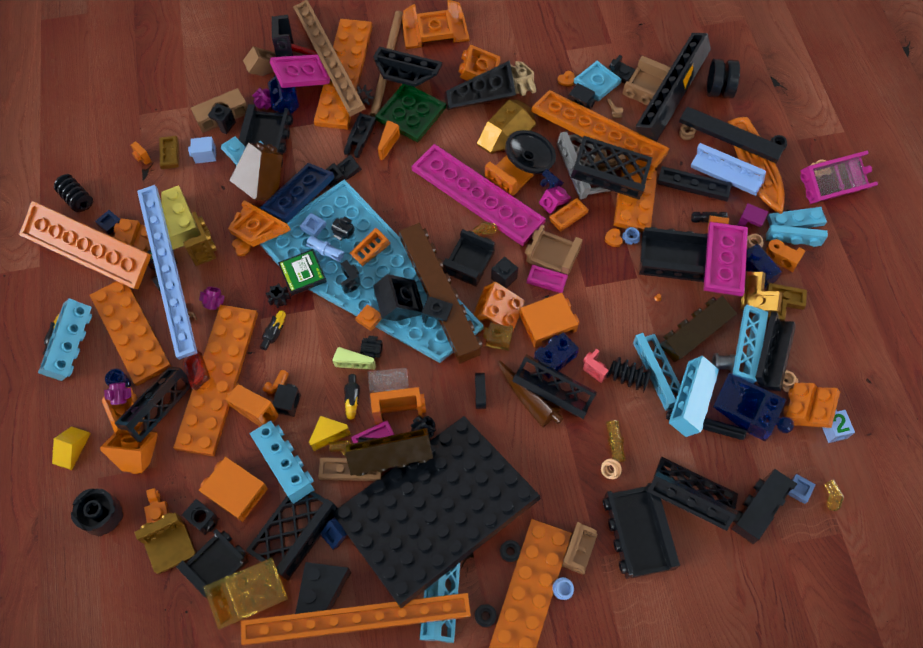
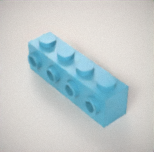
M70 298L63 303L39 368V374L60 381L64 380L67 376L70 377L74 366H72L73 359H76L80 352V348H78L79 342H82L86 335V331H84L85 325H88L92 318L90 313L91 306Z
M703 355L688 362L669 420V424L685 437L698 434L703 429L704 419L708 412L714 385L717 381L719 369Z
M270 420L249 433L293 504L314 491L311 485L314 482L308 471L304 473L301 469L304 464L299 456L294 457L291 452L294 451V448L289 440L284 442L282 436L285 434L279 425L274 426Z

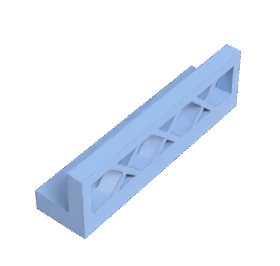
M702 143L698 145L697 155L691 163V168L718 180L732 183V186L755 196L764 183L766 175L765 170Z

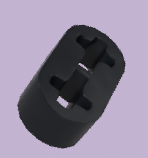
M475 373L476 409H486L485 373Z

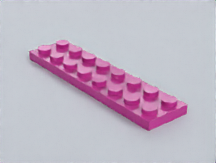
M435 144L412 165V171L521 246H524L533 236L536 229L539 230L540 226L545 223L546 218Z

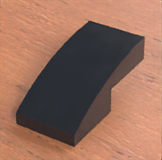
M351 154L338 165L333 163L326 169L332 172L335 177L328 185L333 187L362 170Z

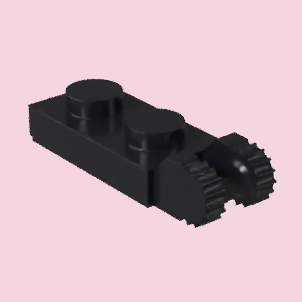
M359 113L348 136L344 149L345 155H349L353 145H356L354 157H360L374 128L376 117Z

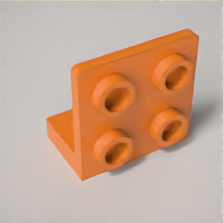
M507 155L497 165L490 161L485 165V178L511 196H514L534 176L533 173L517 168Z
M493 282L483 288L473 315L479 321L489 319L511 333L515 329L520 308L523 307L525 301L499 283Z

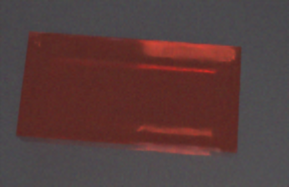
M198 350L197 354L191 355L183 361L190 386L196 391L210 379L202 353Z

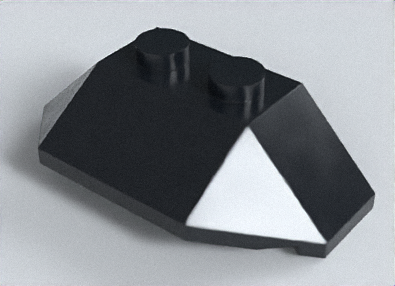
M380 46L373 56V60L383 79L413 87L419 86L437 76L443 63Z

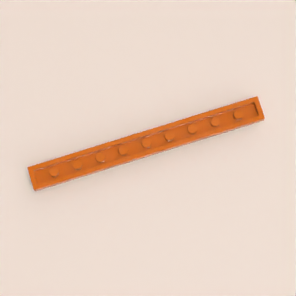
M468 593L414 599L403 608H400L397 602L243 620L241 621V645L467 618L471 616Z

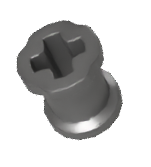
M714 353L712 364L718 369H728L730 372H733L735 354L719 356L718 353Z

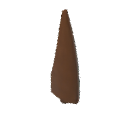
M498 361L511 388L542 427H545L552 419L557 424L562 422L563 417L558 414L561 408L558 405L513 382L512 380L516 373L502 361Z

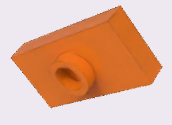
M576 198L549 216V220L561 232L588 214L589 209Z

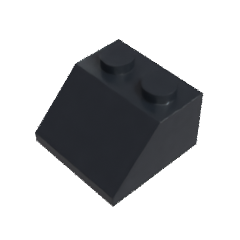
M387 274L373 285L382 319L399 321L422 315L423 305L415 280Z

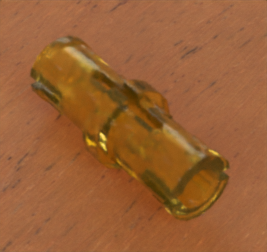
M619 421L606 422L609 435L608 445L611 447L612 458L619 463L626 461L623 449L624 438L621 436Z

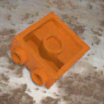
M470 44L469 48L464 50L461 56L464 62L460 64L458 70L461 73L460 78L468 81L499 66L501 57Z
M122 218L119 223L115 224L114 238L145 252L151 249L145 225H141L137 220Z
M795 383L794 388L789 389L790 403L789 406L786 405L784 407V416L791 425L832 428L840 391L838 388L817 387L815 383Z

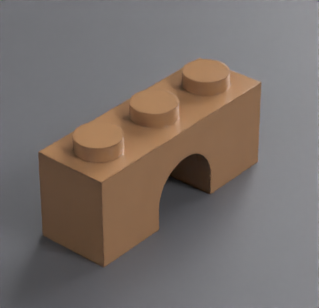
M238 88L191 107V111L202 133L218 127L217 122L208 117L209 112L217 103L230 108L235 119L246 114L247 104Z

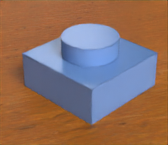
M310 213L300 225V229L316 238L325 228L326 221Z
M795 474L792 480L797 485L787 495L806 504L816 484Z

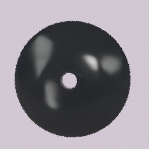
M529 130L516 131L508 137L505 143L507 157L522 171L533 174L545 173L555 163L556 153L554 147L545 137Z

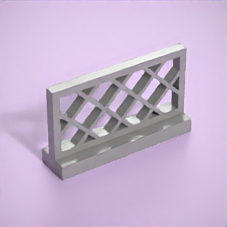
M562 132L556 144L571 177L580 146L572 144L571 141L575 140L581 143L583 137L577 134L568 135L567 132ZM585 143V146L592 150L595 149L592 144ZM590 155L592 160H594L596 156ZM587 158L585 161L581 159L579 162V164L584 166L590 165V163L587 162ZM571 178L580 199H586L590 194L611 191L601 187L591 188L589 183Z

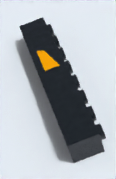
M692 33L636 124L637 133L656 142L658 141L711 50L708 33Z

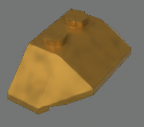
M508 100L487 122L477 142V146L490 154L496 151H504L505 143L512 133L519 130L531 131L536 126L534 113L531 112L532 108L520 100Z

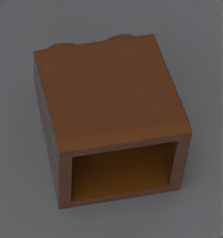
M248 142L229 181L254 200L267 201L279 190L282 155L277 152V148L273 145L267 144L266 146L259 142L256 144Z

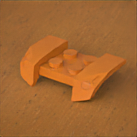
M447 0L448 10L416 14L415 4L403 10L402 29L405 48L422 47L421 42L453 38L454 43L470 41L460 3Z

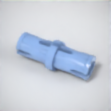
M310 236L307 240L306 246L318 251L320 255H326L337 262L342 260L344 255L341 254H344V251L331 246V243L323 242L314 236Z

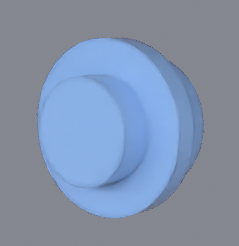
M565 577L556 579L552 586L553 594L560 600L569 599L574 592L573 583Z

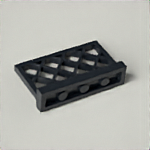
M583 136L570 178L640 199L646 186L645 183L653 157ZM585 143L592 144L595 149L588 152L585 148ZM604 149L610 150L612 155L605 158L601 151ZM598 153L602 160L594 163L590 155ZM626 155L629 161L622 163L618 156ZM587 158L590 165L584 166L579 164L581 159ZM615 158L618 166L611 168L608 160ZM642 160L647 163L645 167L640 169L636 161ZM604 163L608 170L604 172L599 171L597 165ZM632 163L636 171L629 174L625 166ZM621 168L625 176L618 177L614 171ZM638 174L642 179L641 184L634 182L631 177Z
M661 456L647 492L727 531L737 515V510L735 509L738 493ZM712 495H715L718 500H715Z
M314 491L306 495V499L299 500L294 504L290 503L291 500L286 496L246 550V552L287 581L319 539L324 527L334 518L332 512L338 509L333 502L323 498ZM320 501L323 503L318 510L311 512L310 502ZM306 504L307 513L297 515L296 506ZM292 507L293 516L282 519V512L286 508ZM308 517L307 526L298 529L297 520ZM293 521L294 531L284 533L283 523ZM279 525L280 534L269 536L270 528ZM295 535L294 544L285 547L284 537ZM280 539L281 548L271 551L270 541ZM266 542L267 552L260 554L254 552L260 543ZM282 553V560L276 567L272 564L271 555Z

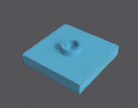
M596 61L575 77L574 83H579L595 91L594 99L599 101L617 87L622 79L599 61Z

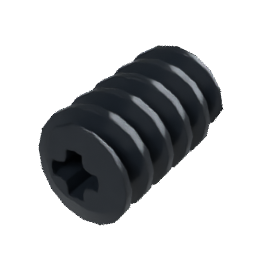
M64 174L56 179L54 190L73 211L82 212L92 206L93 198L89 196V193L85 191L72 175Z
M621 357L613 360L606 378L613 374V381L620 377L621 384H624L628 380V387L635 383L636 390L643 387L644 393L651 376V369L648 368L644 373L642 365L636 369V363L633 362L629 367V360L627 359L623 363H621Z

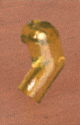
M482 222L471 231L478 236L481 234L492 235L497 231V225L490 222Z
M348 440L329 442L330 452L341 451L346 456V445L351 443Z
M832 480L825 484L830 493L827 507L832 511H837L841 508L844 495L835 480Z

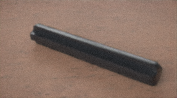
M672 408L667 410L666 419L670 420ZM709 418L704 419V430L739 440H744L746 437L745 428Z

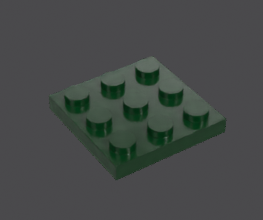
M402 84L375 117L376 121L386 125L387 121L399 125L400 134L418 143L444 112L446 103L413 86Z

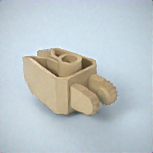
M515 61V66L511 65L516 94L520 93L524 96L526 91L529 90L531 93H535L534 72L525 63Z

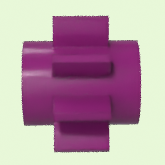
M260 87L252 95L254 97L253 102L259 109L265 108L268 110L275 102L272 100L274 98L273 93L267 88L262 90Z
M207 287L204 289V292H200L199 300L202 301L203 307L215 310L217 307H220V304L223 305L225 296L221 295L222 293L219 288Z
M124 382L111 383L109 388L104 390L105 399H109L111 405L127 403L126 399L131 397V387L127 388Z

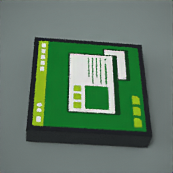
M313 249L278 262L291 296L327 282Z

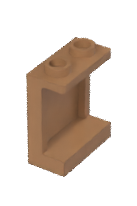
M641 56L638 67L629 82L626 81L624 85L623 95L649 105L671 67Z
M541 225L539 230L536 229L534 231L532 245L528 244L526 248V262L569 275L581 249L583 239L576 237L574 242L546 232L544 230L545 226Z

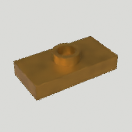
M178 137L159 138L161 169L178 168Z

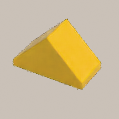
M320 416L309 443L313 451H316L351 435L347 424Z
M70 427L55 437L53 441L52 464L73 470L91 433Z

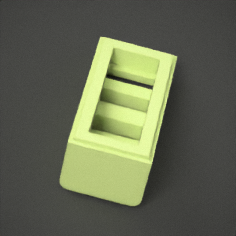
M341 347L337 348L332 360L334 366L339 368L371 370L376 368L374 358Z

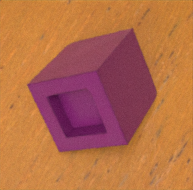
M748 203L737 226L745 227L746 223L749 222L762 227L768 211Z

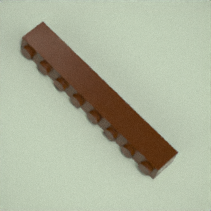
M417 223L399 230L400 240L427 297L453 304L447 322L441 320L439 322L459 364L480 356L481 347H483L479 336L475 337L473 333L475 331L471 320H467L465 307L463 304H459L458 293L455 288L452 289L450 286L451 279L448 273L445 274L443 271L442 260L440 258L437 259L435 255L437 252L434 244H430L428 241L429 235L426 228L422 229L421 224Z

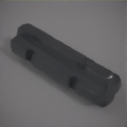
M692 212L691 221L709 223L710 216L728 218L727 212H719V214L718 212H702V214L700 212Z

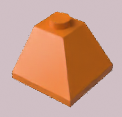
M129 432L114 433L100 449L121 471L132 474L143 473L151 463L158 433L150 432L141 442H137Z

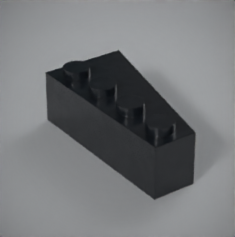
M510 60L445 91L444 96L447 110L514 97L516 92Z

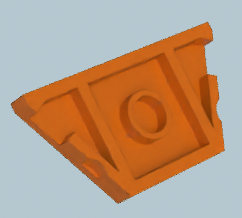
M245 200L241 204L243 207L241 212L236 213L234 221L231 222L228 228L232 235L252 247L291 230L285 222Z

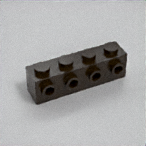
M723 295L717 299L715 297L709 299L705 303L706 307L704 309L698 308L691 314L692 318L689 321L687 319L683 320L677 325L679 329L675 332L671 330L663 336L665 340L660 345L673 362L682 359L737 314Z
M427 428L348 444L345 449L351 476H363L371 471L382 472L394 466L405 467L413 462L424 463L433 458Z

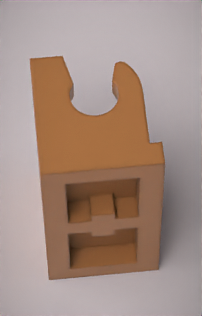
M577 522L562 567L582 575L585 574L598 535L597 530Z

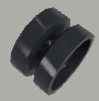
M713 58L707 78L708 97H718L722 94L723 98H734L740 78L739 60H728L725 64L723 59Z

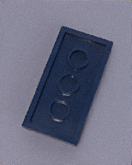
M307 163L268 199L260 209L287 224L335 177L332 172Z

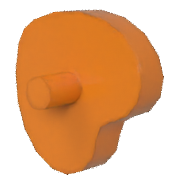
M566 71L558 76L557 81L559 84L569 87L574 84L575 75L571 71Z
M614 228L607 232L604 240L608 245L613 247L622 245L623 239L620 237L619 229Z
M239 238L232 242L238 256H245L251 249V245Z

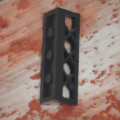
M771 312L755 376L761 390L781 391L796 328L794 321H780L777 312Z
M527 354L512 380L584 419L590 404L597 394L591 388ZM526 362L534 365L536 371L529 372L523 369ZM542 374H551L554 381H545ZM566 382L570 384L572 390H562L560 383ZM585 392L590 397L585 402L579 399L577 393Z
M169 366L115 422V425L119 429L127 430L137 442H141L194 384L181 368ZM181 378L185 385L181 390H177V382ZM171 393L168 404H163L164 395ZM153 407H158L157 415L155 418L150 419V410ZM139 422H144L143 430L138 434L134 427Z

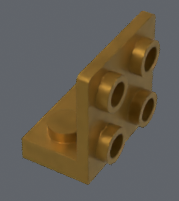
M192 212L201 235L192 237L183 243L195 266H199L216 259L214 251L217 249L202 216L198 217L196 212Z

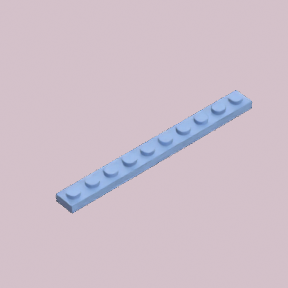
M153 185L137 192L175 355L180 360L198 352L158 188Z

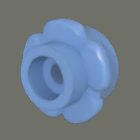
M634 227L627 228L622 234V239L629 245L637 244L640 241V233Z

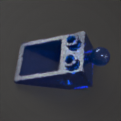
M731 373L728 374L713 405L716 410L737 426L745 428L747 433L763 441L768 439L775 425H777L778 430L782 433H790L794 429L792 419L788 417L779 418L787 399Z

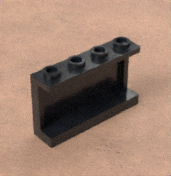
M248 104L239 141L245 147L248 142L256 144L259 141L266 146L267 144L273 145L277 148V152L283 156V153H286V139L290 137L289 127L293 124V115L290 114L289 108H285L284 114L257 111L254 104Z
M645 227L641 237L639 275L704 282L708 233L700 234L692 231L682 232L674 229L665 230L657 229L656 227Z
M648 483L646 487L612 493V491H607L604 496L605 498H603L604 509L609 512L610 519H608L609 529L614 531L615 535L613 540L616 553L619 552L621 558L619 568L621 573L625 574L626 579L676 570L680 566L661 498L647 492L651 483Z

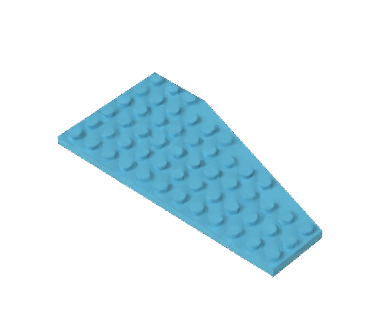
M345 179L307 204L287 223L291 229L289 232L260 244L278 266L280 261L313 249L306 246L307 240L311 235L300 229V225L312 213L326 221L325 228L316 238L323 242L327 241L331 243V246L344 251V254H341L344 256L340 262H337L326 255H320L318 251L314 250L327 282L308 290L355 316H358L367 304L380 312L373 285L387 274L415 280L423 308L428 298L400 237ZM347 217L352 220L351 224L355 228L354 233L349 239L339 240L334 237V233L331 230L332 224L337 218ZM377 228L391 244L362 266L350 252ZM379 238L376 239L378 243L381 242ZM373 243L369 244L372 248L375 247ZM367 247L364 248L367 253L370 252ZM361 251L357 253L362 259L365 257ZM348 260L350 265L354 264L356 266L361 285L355 291L345 294L342 290L341 282L347 278L342 272L340 263ZM464 305L467 313L465 316L468 321L471 320L475 329L473 333L476 335L484 329V325ZM422 315L399 321L381 319L375 326L439 363L453 353L438 319L428 317L426 323H423Z

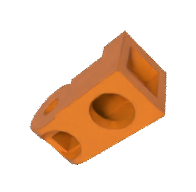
M778 239L771 240L765 250V256L769 260L791 272L794 271L805 253L804 249L799 247L796 251Z

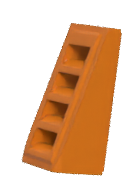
M387 121L378 146L380 160H384L400 137L399 125L391 121Z
M375 228L350 254L364 266L386 249L391 242ZM377 238L381 240L380 243L376 241ZM373 243L375 247L372 248L369 244ZM365 247L370 250L369 253L364 250ZM360 251L365 255L363 259L357 254Z

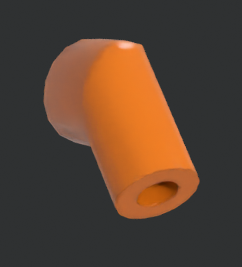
M281 370L273 384L266 382L263 391L267 392L268 395L276 393L278 385L285 384L289 373Z

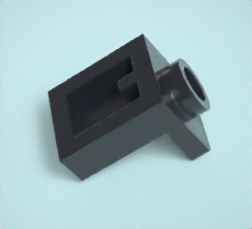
M619 55L616 60L613 59L609 68L625 84L626 81L629 82L636 69L622 63L623 56Z
M218 103L208 114L210 119L217 121L220 131L224 134H227L236 123L232 110Z

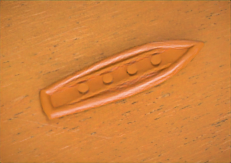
M738 117L727 122L760 136L748 117ZM734 146L739 160L766 171L764 183L757 195L771 209L782 214L785 192L776 163Z

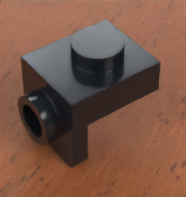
M345 260L340 264L342 272L347 278L341 282L342 290L346 294L355 291L361 283L356 266L354 264L350 265L348 260Z

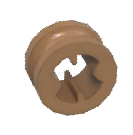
M683 124L679 131V136L683 140H691L694 138L696 129Z

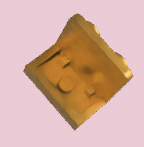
M167 513L160 520L154 523H146L140 527V530L134 532L137 540L145 545L156 574H161L177 566L182 560L186 562L196 554L183 518L177 513Z

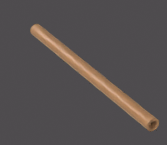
M401 11L395 12L386 47L388 49H395L403 15ZM381 73L370 112L372 117H375L380 111L387 80L383 79Z

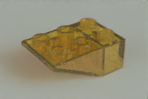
M273 558L203 587L218 630L287 600Z

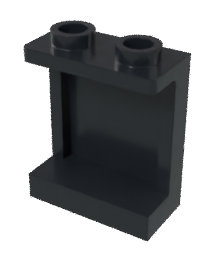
M288 15L272 16V41L276 57L293 56L291 44H294Z
M462 229L460 239L449 259L445 258L443 262L444 273L477 286L495 252V242L489 238L478 236L472 231Z
M215 529L213 531L215 535L187 563L182 560L176 566L195 588L209 600L249 562L244 557L247 553L239 545L234 547L230 543L232 538L224 530L220 533Z

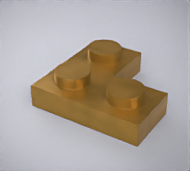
M745 272V290L741 298L740 309L744 310L746 305H750L765 311L780 312L782 292L764 291L766 273Z
M768 283L766 291L782 292L781 311L777 312L780 321H785L786 307L804 310L806 307L807 290ZM768 311L767 320H770V315L772 311Z

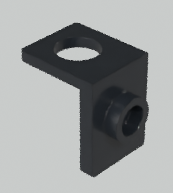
M428 296L422 310L423 323H426L428 317L447 322L453 304Z

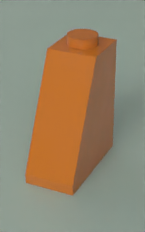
M239 384L228 392L225 399L231 408L259 427L270 420L274 423L279 417L271 401Z

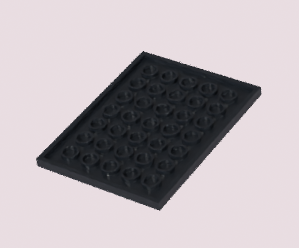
M465 416L430 440L433 453L432 459L424 463H409L405 467L395 466L381 476V480H376L332 512L334 518L343 527L348 537L400 608H403L541 499L533 487Z

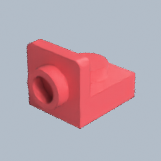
M596 349L593 353L589 352L585 356L583 370L602 383L606 379L609 370L602 362L596 361L600 352Z

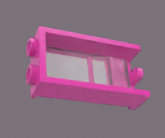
M868 150L811 165L800 170L801 180L805 185L806 197L810 204L866 190L878 185L877 182H868L866 174L872 172V167L870 165L864 167L861 157L869 154Z

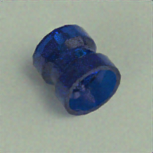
M112 369L105 375V383L108 386L111 383L124 382L126 387L131 386V380L120 369Z

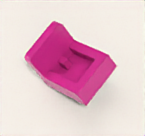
M557 186L546 189L539 204L551 214L557 206L568 203L571 197L564 188Z

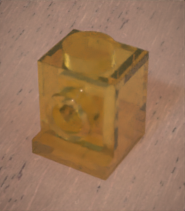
M490 323L489 328L485 327L483 336L486 339V346L509 351L513 326Z

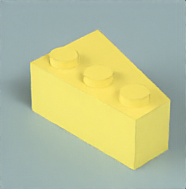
M179 185L161 192V204L172 249L174 250L184 246L183 242L201 234Z

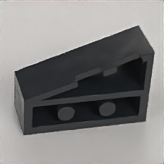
M776 469L770 472L764 479L759 478L753 487L756 491L753 495L749 494L744 500L743 505L745 508L742 512H737L731 529L750 543H756L774 519V515L780 505L783 506L786 500L784 499L787 494L796 487L797 483Z
M305 562L295 614L331 610L337 597L342 592L341 590L347 578L352 573L347 567Z

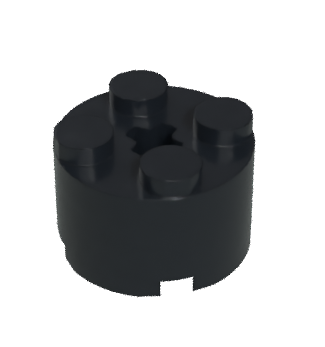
M87 489L81 492L72 504L74 505L71 512L73 523L91 535L103 536L114 530L123 519L121 503L104 489Z

